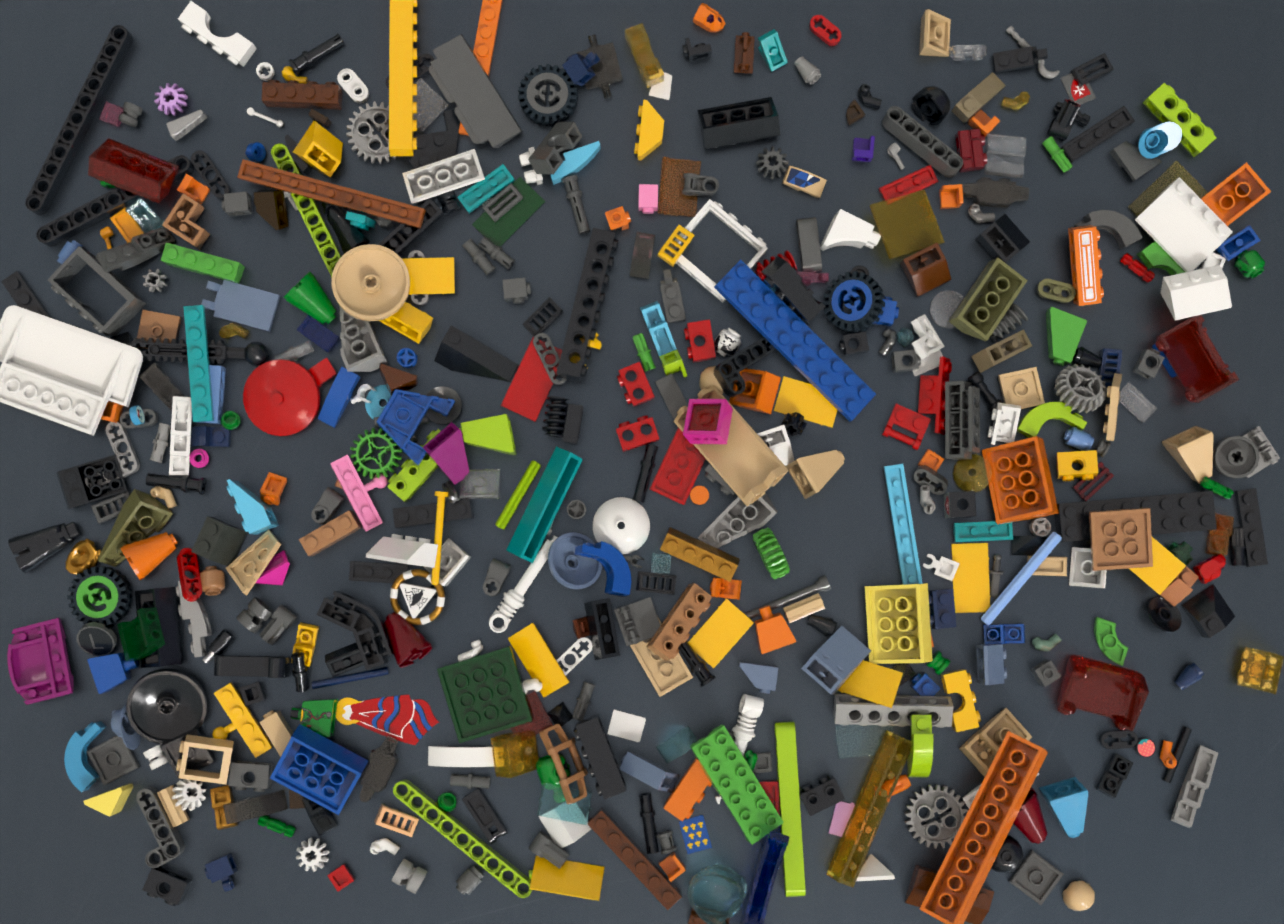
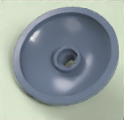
M575 532L563 534L552 543L548 552V565L552 575L560 584L570 589L579 590L587 588L596 582L601 574L602 564L595 559L575 555V548L577 546L583 545V543L595 545L589 537Z

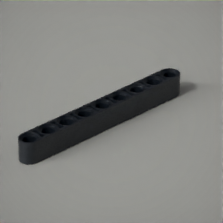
M176 156L40 227L37 230L36 237L47 246H55L115 215L124 207L128 208L182 180L186 174L191 175L194 171V165L186 156ZM183 162H187L186 168L180 169V165ZM166 171H170L169 177L163 178V174ZM152 179V186L146 187L147 181ZM136 188V193L130 196V191ZM119 197V202L113 205V200ZM102 206V211L96 214L97 207ZM85 215V220L79 223L80 216ZM68 223L67 230L62 232L63 225ZM51 232L50 239L45 240L46 234Z

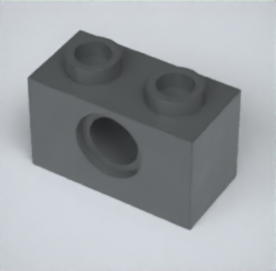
M231 762L228 786H234V790H246V787L254 788L253 791L265 792V789L272 786V779L270 777L273 773V763ZM248 772L254 773V775H255V780H254V781H249V780H248V778H247V773H248Z

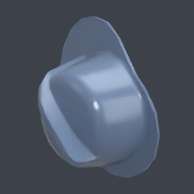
M125 704L122 709L112 711L111 729L118 737H122L127 748L135 750L140 744L141 736L131 726Z

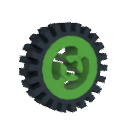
M92 567L91 569L84 570L83 573H79L77 579H73L71 582L73 586L68 589L71 595H67V600H71V603L68 605L69 608H73L71 613L78 616L76 618L78 621H83V624L97 622L109 626L119 622L120 618L125 617V612L131 607L128 605L132 602V598H130L132 590H129L128 586L131 585L125 581L126 577L124 575H120L121 572L110 567ZM97 583H103L110 589V591L105 590V588L94 589V585H96ZM90 603H96L95 606L106 605V608L99 611Z

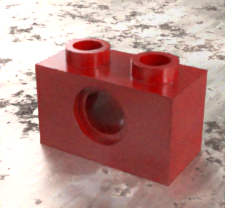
M710 319L687 323L684 335L685 340H689L690 347H687L688 358H692L693 363L716 359ZM702 337L705 344L697 346L694 343V339Z

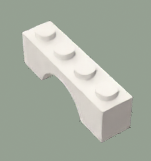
M190 1L178 18L182 24L181 28L189 34L194 32L197 35L196 38L202 43H210L212 49L218 54H226L228 56L227 59L234 65L239 63L244 67L257 49L254 44L239 33L229 37H218L212 34L210 30V15L207 11Z

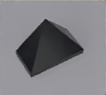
M1013 536V540H1011V555L1033 556L1048 537Z

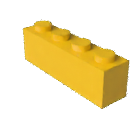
M405 302L394 315L379 321L419 344L430 330L433 317Z

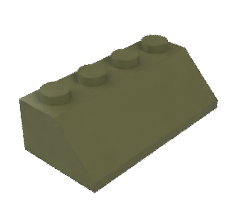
M1000 258L989 261L948 322L967 335L987 341L1028 280Z

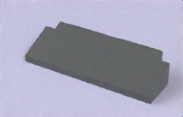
M460 34L432 50L437 59L430 62L429 72L447 101L456 103L457 107L454 112L473 143L484 144L489 141L493 148H499L523 132L463 35Z

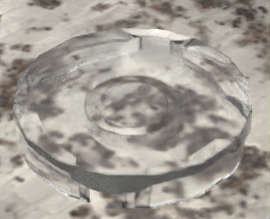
M956 291L940 292L930 303L929 313L931 319L942 328H954L955 326L948 321L964 297Z

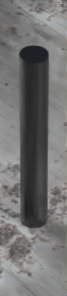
M1184 727L1173 754L1177 760V765L1172 769L1168 768L1163 780L1168 783L1172 781L1192 729Z

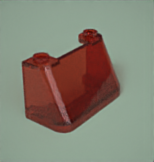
M1202 315L1184 320L1157 336V341L1155 342L1158 350L1164 352L1185 388L1186 398L1194 403L1201 402L1239 380L1235 371L1231 373L1226 369L1229 366L1224 364L1206 333L1207 328H1202V322L1205 321Z
M1071 655L1067 662L1057 702V710L1064 715L1074 714L1076 709L1106 716L1112 718L1118 729L1133 731L1149 690L1145 677L1137 671L1078 655Z

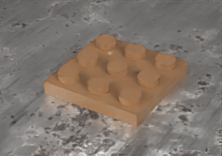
M1150 508L1089 512L1093 571L1153 567Z

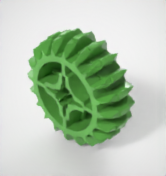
M372 428L371 434L368 430H364L365 437L358 434V438L361 439L360 442L357 440L353 441L357 448H350V450L356 452V454L350 455V458L357 459L352 462L354 466L359 465L356 471L360 472L364 469L362 476L366 477L369 473L370 479H373L375 474L377 478H380V473L388 477V470L391 473L395 472L392 468L393 465L396 467L400 466L395 462L396 459L402 460L401 456H397V453H401L402 449H396L398 445L395 442L393 443V440L386 433L383 435L384 431L379 428L378 433L375 428ZM373 439H384L389 445L378 447ZM368 442L369 451L362 457V449ZM374 448L378 451L381 450L378 454V459L375 456L371 457L375 453ZM391 450V458L385 465L384 456ZM375 460L380 469H370L364 462Z
M767 527L753 534L755 546L770 576L773 579H777L788 574L790 571L788 562L771 529Z

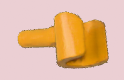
M106 226L100 230V235L105 240L107 249H111L109 237L113 236L114 233L111 227Z

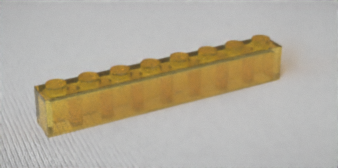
M886 730L826 875L837 882L850 887H854L911 751L910 740Z

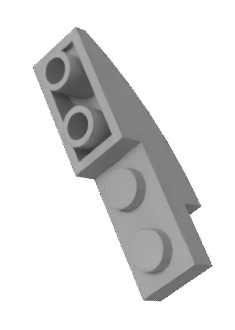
M178 581L176 593L180 597L181 603L178 606L179 615L182 616V620L190 619L191 622L188 624V630L192 634L193 639L190 645L191 652L194 654V657L206 656L205 636H212L207 611L200 597L194 602L184 599L181 584Z

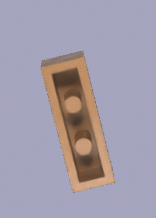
M349 510L300 538L299 541L307 555L314 556L363 527L354 512Z

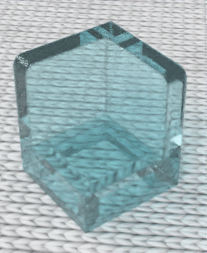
M652 553L651 573L670 574L671 555Z

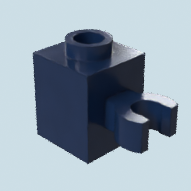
M593 52L587 54L586 57L576 53L569 56L562 66L574 84L583 86L596 75L591 66L598 63L601 59L597 53L594 54Z
M231 853L205 864L206 877L211 879L212 883L221 879L225 892L235 887L230 875L236 873L238 868Z

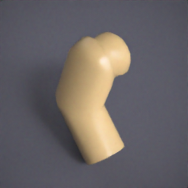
M155 486L151 489V496L165 500L168 509L177 506L170 489Z

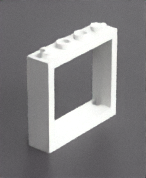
M709 199L685 229L692 232L709 211L712 212L758 251L747 264L752 269L767 252V244L760 237H754L751 234L752 230L746 225L741 226L737 222L738 219L732 213L727 214L723 211V206L720 203L718 204L716 201L713 202ZM683 233L679 234V236H681L682 238H687V236ZM677 238L674 240L678 244H682V242ZM671 244L670 247L677 251V247ZM668 250L665 251V253L674 258L675 255ZM683 255L680 256L676 264L723 303L726 299L714 288L716 283Z

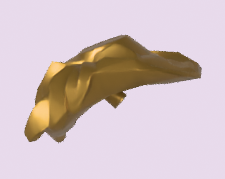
M90 539L79 541L67 557L65 562L66 569L71 574L83 573L86 569L96 566L101 549L96 550L95 543Z

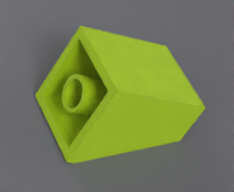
M507 414L461 423L462 428L459 429L466 444L505 454L517 455L510 417Z

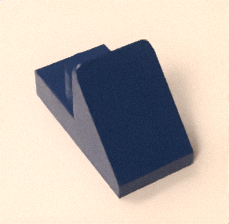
M192 427V447H230L231 430L224 427Z

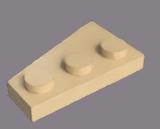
M1114 373L1112 386L1107 388V397L1110 398V404H1106L1105 408L1108 422H1104L1103 433L1107 434L1106 440L1114 441L1116 434L1117 408L1120 398L1119 389L1122 381V374Z

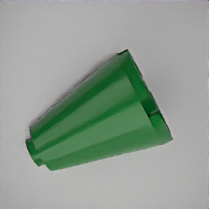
M311 272L306 274L283 297L287 302L322 324L325 322L329 324L336 317L334 314L336 309Z

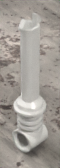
M555 535L550 540L547 539L534 562L529 565L515 588L508 590L507 593H503L504 602H500L502 605H498L499 609H495L489 618V626L493 632H504L512 620L510 617H514L513 613H517L516 609L519 610L520 607L524 606L523 602L525 599L523 595L547 561L550 546L558 538ZM495 618H502L504 624L501 627H495L493 625Z
M743 694L739 704V712L741 714L738 715L740 719H737L738 723L732 728L735 737L734 742L743 757L748 742L756 735L753 727L756 726V718L760 717L764 706L763 698ZM715 796L717 804H720L721 796Z

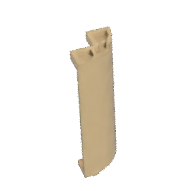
M715 386L708 389L704 388L697 394V399H726ZM696 404L698 408H721V404ZM730 404L733 412L727 444L693 445L743 503L749 506L765 495V491L771 486L774 487L789 470ZM686 406L681 407L677 411L678 415L674 420V423L682 432L688 409Z

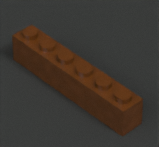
M600 808L588 820L587 824L667 910L682 898V893L669 881L665 874L603 808Z

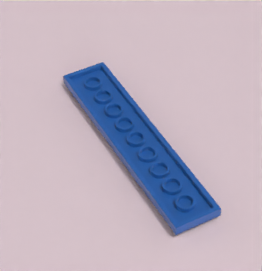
M741 259L714 286L849 422L876 395Z

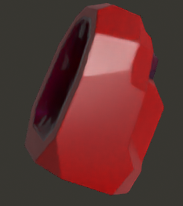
M1222 554L1214 555L1193 566V571L1199 576L1198 580L1202 584H1206L1220 576L1221 570L1224 569L1226 559Z

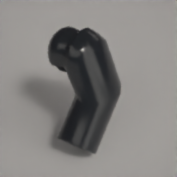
M862 84L858 89V95L862 103L879 109L882 100L872 97L870 86Z

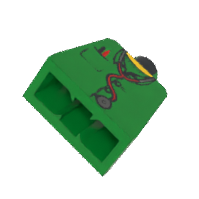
M338 699L303 701L302 708L292 707L290 718L300 720L301 725L322 736H334Z

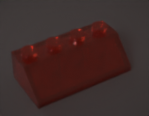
M108 138L89 156L88 175L132 192L135 195L160 203L168 195L179 166Z

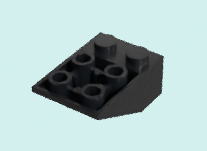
M116 454L56 473L68 510L127 491ZM96 472L100 474L99 476L94 477ZM85 478L89 479L88 481L91 483L90 488L85 484ZM105 478L111 480L109 483L102 486L97 485L96 482L99 479H102V482H105Z

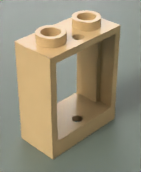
M187 734L185 741H181L179 752L183 753L182 759H178L176 771H180L179 778L226 785L234 741ZM189 747L223 751L220 773L186 769Z

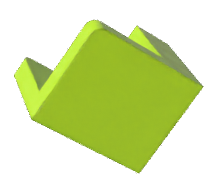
M678 350L659 356L666 375L681 371L683 377H687Z

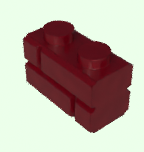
M980 129L958 131L955 134L957 154L963 160V165L959 172L982 170L985 164H987V154L983 153L982 147L985 145L984 134H981Z

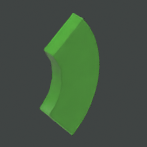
M1096 617L1094 634L1098 647L1109 660L1123 666L1128 647L1118 640L1115 632L1116 623Z

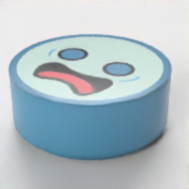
M139 405L131 407L129 414L132 422L135 425L144 424L145 416L142 408Z

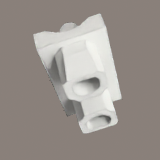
M534 147L528 148V152L519 155L521 166L530 165L528 159L535 151ZM534 169L524 172L526 183L536 182L537 185L543 184L542 174H536Z

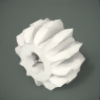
M183 779V781L179 780L176 783L177 787L172 789L176 793L172 796V799L178 800L175 806L182 804V810L188 808L192 811L195 807L198 808L202 805L201 801H204L206 798L202 795V793L206 792V789H201L200 787L203 782L197 784L196 780Z
M309 838L308 843L306 841L301 842L302 847H298L296 850L301 853L296 856V859H302L299 866L301 867L305 864V871H308L310 867L313 872L317 871L318 867L322 869L324 867L323 862H328L329 860L324 855L329 854L330 851L323 849L327 844L319 845V838L316 839L315 843L313 838ZM311 851H314V855H317L313 859L310 857L311 854H309Z

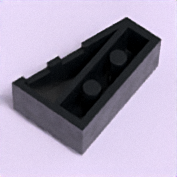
M779 256L761 271L765 276V283L775 289L774 294L804 320L810 322L826 307L822 302L814 299L812 296L814 292L810 288L807 289L801 281L802 278L786 260Z

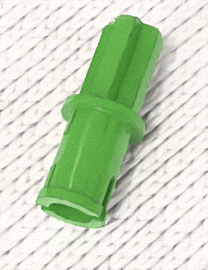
M1052 136L1042 143L1052 156L1051 159L1055 160L1064 173L1073 167L1063 153L1064 149H1060Z
M643 333L634 335L633 340L638 351L637 356L640 357L644 372L656 368L650 354L651 349L649 350Z

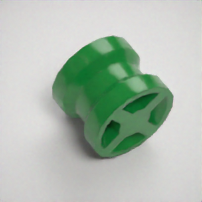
M937 651L932 655L933 661L927 662L926 665L929 668L932 667L935 673L940 675L951 661L948 658H944L940 651Z

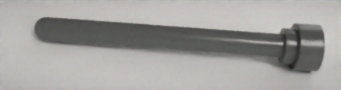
M826 575L818 578L815 584L763 606L770 605L771 610L816 591H829L831 587ZM761 607L744 614L750 619L761 615L759 611Z

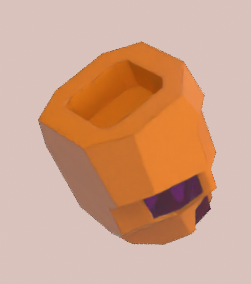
M704 3L699 6L693 18V23L708 32L717 33L723 30L725 26V20L719 12Z

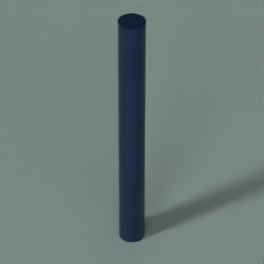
M384 667L313 681L311 685L312 689L388 675L389 669Z

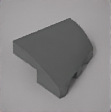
M1127 141L1110 151L1119 167L1123 166L1132 181H1135L1162 163L1156 157L1152 159L1145 158L1139 152L1138 147Z

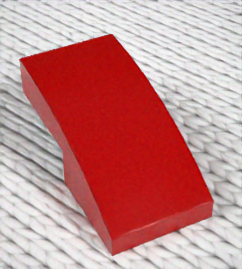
M325 358L309 369L319 388L338 374L328 358Z

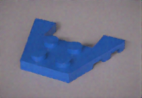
M395 389L376 422L402 451L419 466L426 455V451L422 446L410 440L429 408L447 417L455 404V400Z

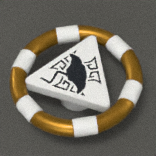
M411 569L403 572L396 578L390 591V602L394 612L413 625H424L435 620L441 613L445 602L444 589L440 583L434 585L435 588L402 583L414 576L426 578L431 583L432 573L420 569ZM399 586L411 616L404 612L398 604ZM437 592V604L434 611L424 617L416 618Z

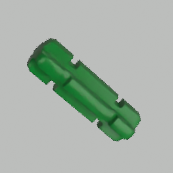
M1204 477L1203 481L1200 482L1204 488L1226 499H1230L1234 494L1230 488L1208 477Z
M264 814L260 815L257 822L258 825L267 826L268 829L280 834L284 833V836L289 838L294 835L296 829L291 825L286 826V823L274 818L269 819V816Z

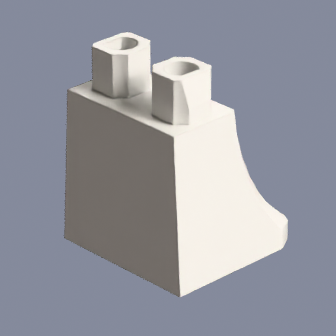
M840 209L831 221L820 245V250L824 251L836 246H853L860 249L866 246L873 249L878 244L882 235L873 231L874 225Z

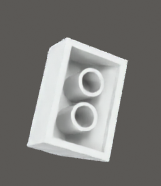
M1220 265L1163 277L1161 295L1174 320L1232 307L1227 277Z
M392 534L391 537L383 536L366 553V558L435 568L438 544H431V539L419 538V542H417V537L405 536L404 540L403 535Z

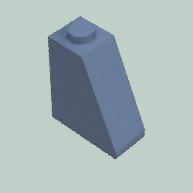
M627 752L621 759L620 770L660 791L672 793L680 777L679 774L636 753Z

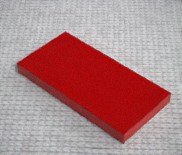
M533 337L501 406L536 422L553 383L534 347ZM539 340L537 343L544 350L540 352L541 354L547 350H552L551 347L547 349L544 341ZM554 347L560 358L562 350ZM553 354L546 355L545 362L547 364L555 363L556 357ZM557 365L556 367H554V368H549V369H548L550 372H551L552 370H554V372H555V377H553L554 380H555V379L557 378V376H558V375H557V367H558V365Z
M679 427L650 490L685 505L706 458L693 444L689 443Z

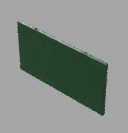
M521 177L512 185L524 199L496 223L484 212L472 224L496 246H502L545 203V200ZM510 190L508 193H506L501 199H499L494 205H492L489 208V210L491 211L493 208H495L513 191ZM517 195L514 196L509 202H507L502 208H500V209H499L495 214H493V215H494V216L497 215L502 209H504V208H505L508 204H510L515 198H517Z

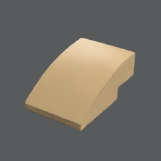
M1004 708L973 734L959 749L985 777L1008 731L1028 741L1032 736L1007 708Z

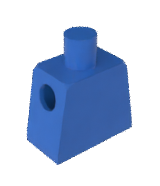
M124 653L87 659L99 694L106 693L132 678L130 670L139 667L138 660L126 661Z

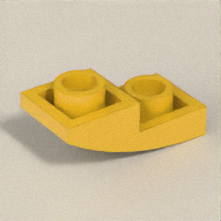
M300 622L296 643L293 646V653L299 652L300 656V652H303L305 666L310 667L319 626Z

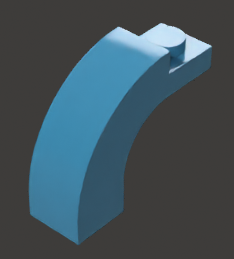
M101 721L90 723L84 731H76L70 738L65 750L64 762L67 775L81 793L87 791L100 778L97 771L90 765L86 751H88L91 742L106 727Z

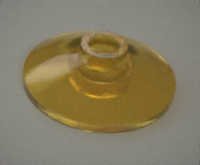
M972 454V459L958 460L953 471L954 480L964 491L979 492L985 489L992 479L991 465L984 457ZM969 470H976V474L974 476H970Z

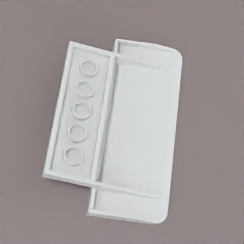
M15 305L5 309L0 320L1 403L92 436L96 432L108 401L129 408L143 361V354L139 349Z

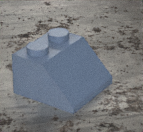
M976 644L977 683L983 685L1004 684V679H1007V669L1004 667L1006 648H1003V644Z

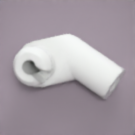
M479 639L471 642L472 650L458 655L459 662L479 655L483 650V645Z
M536 678L527 679L522 683L525 694L529 690L539 692L543 687V684Z
M383 838L375 840L371 844L370 852L376 855L387 850L395 856L400 847L389 839Z

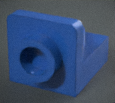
M925 672L917 673L911 679L913 683L910 687L920 696H934L941 689Z

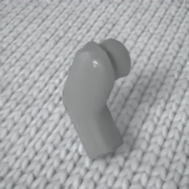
M922 485L920 487V504L926 514H932L936 505L930 496V487Z

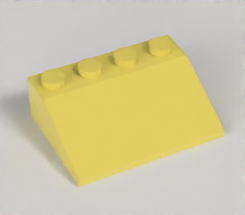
M928 583L865 586L868 648L871 650L869 662L874 664L933 661Z

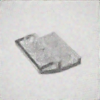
M419 78L415 83L417 84V96H414V102H417V113H414V120H417V128L423 132L449 104L422 78Z

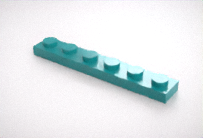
M183 306L193 422L214 421L205 306Z

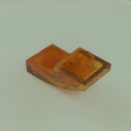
M1215 513L1217 529L1209 531L1206 553L1212 555L1222 554L1226 557L1228 554L1229 537L1233 533L1234 517Z

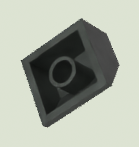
M207 516L191 552L228 566L236 559L248 532L214 517Z

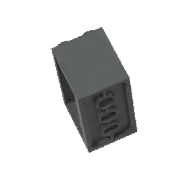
M80 246L48 279L52 284L50 288L57 294L65 297V301L71 307L78 309V313L84 319L94 323L92 326L106 336L109 334L112 336L118 335L147 304L112 271L105 272L96 257ZM86 264L127 300L107 323L90 309V306L83 303L66 287Z

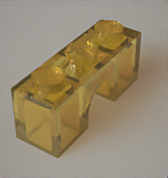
M643 23L626 29L625 39L646 88L663 82V70L652 52L650 40Z

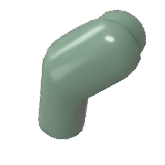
M1054 634L1048 640L1035 637L1032 640V645L1038 651H1050L1062 640L1057 634Z

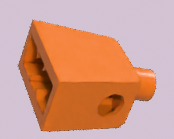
M770 605L759 608L762 619L754 622L761 654L796 642L794 635L780 612L773 614Z

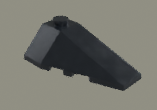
M452 325L444 336L434 360L451 371L507 382L511 381L519 367L518 364Z

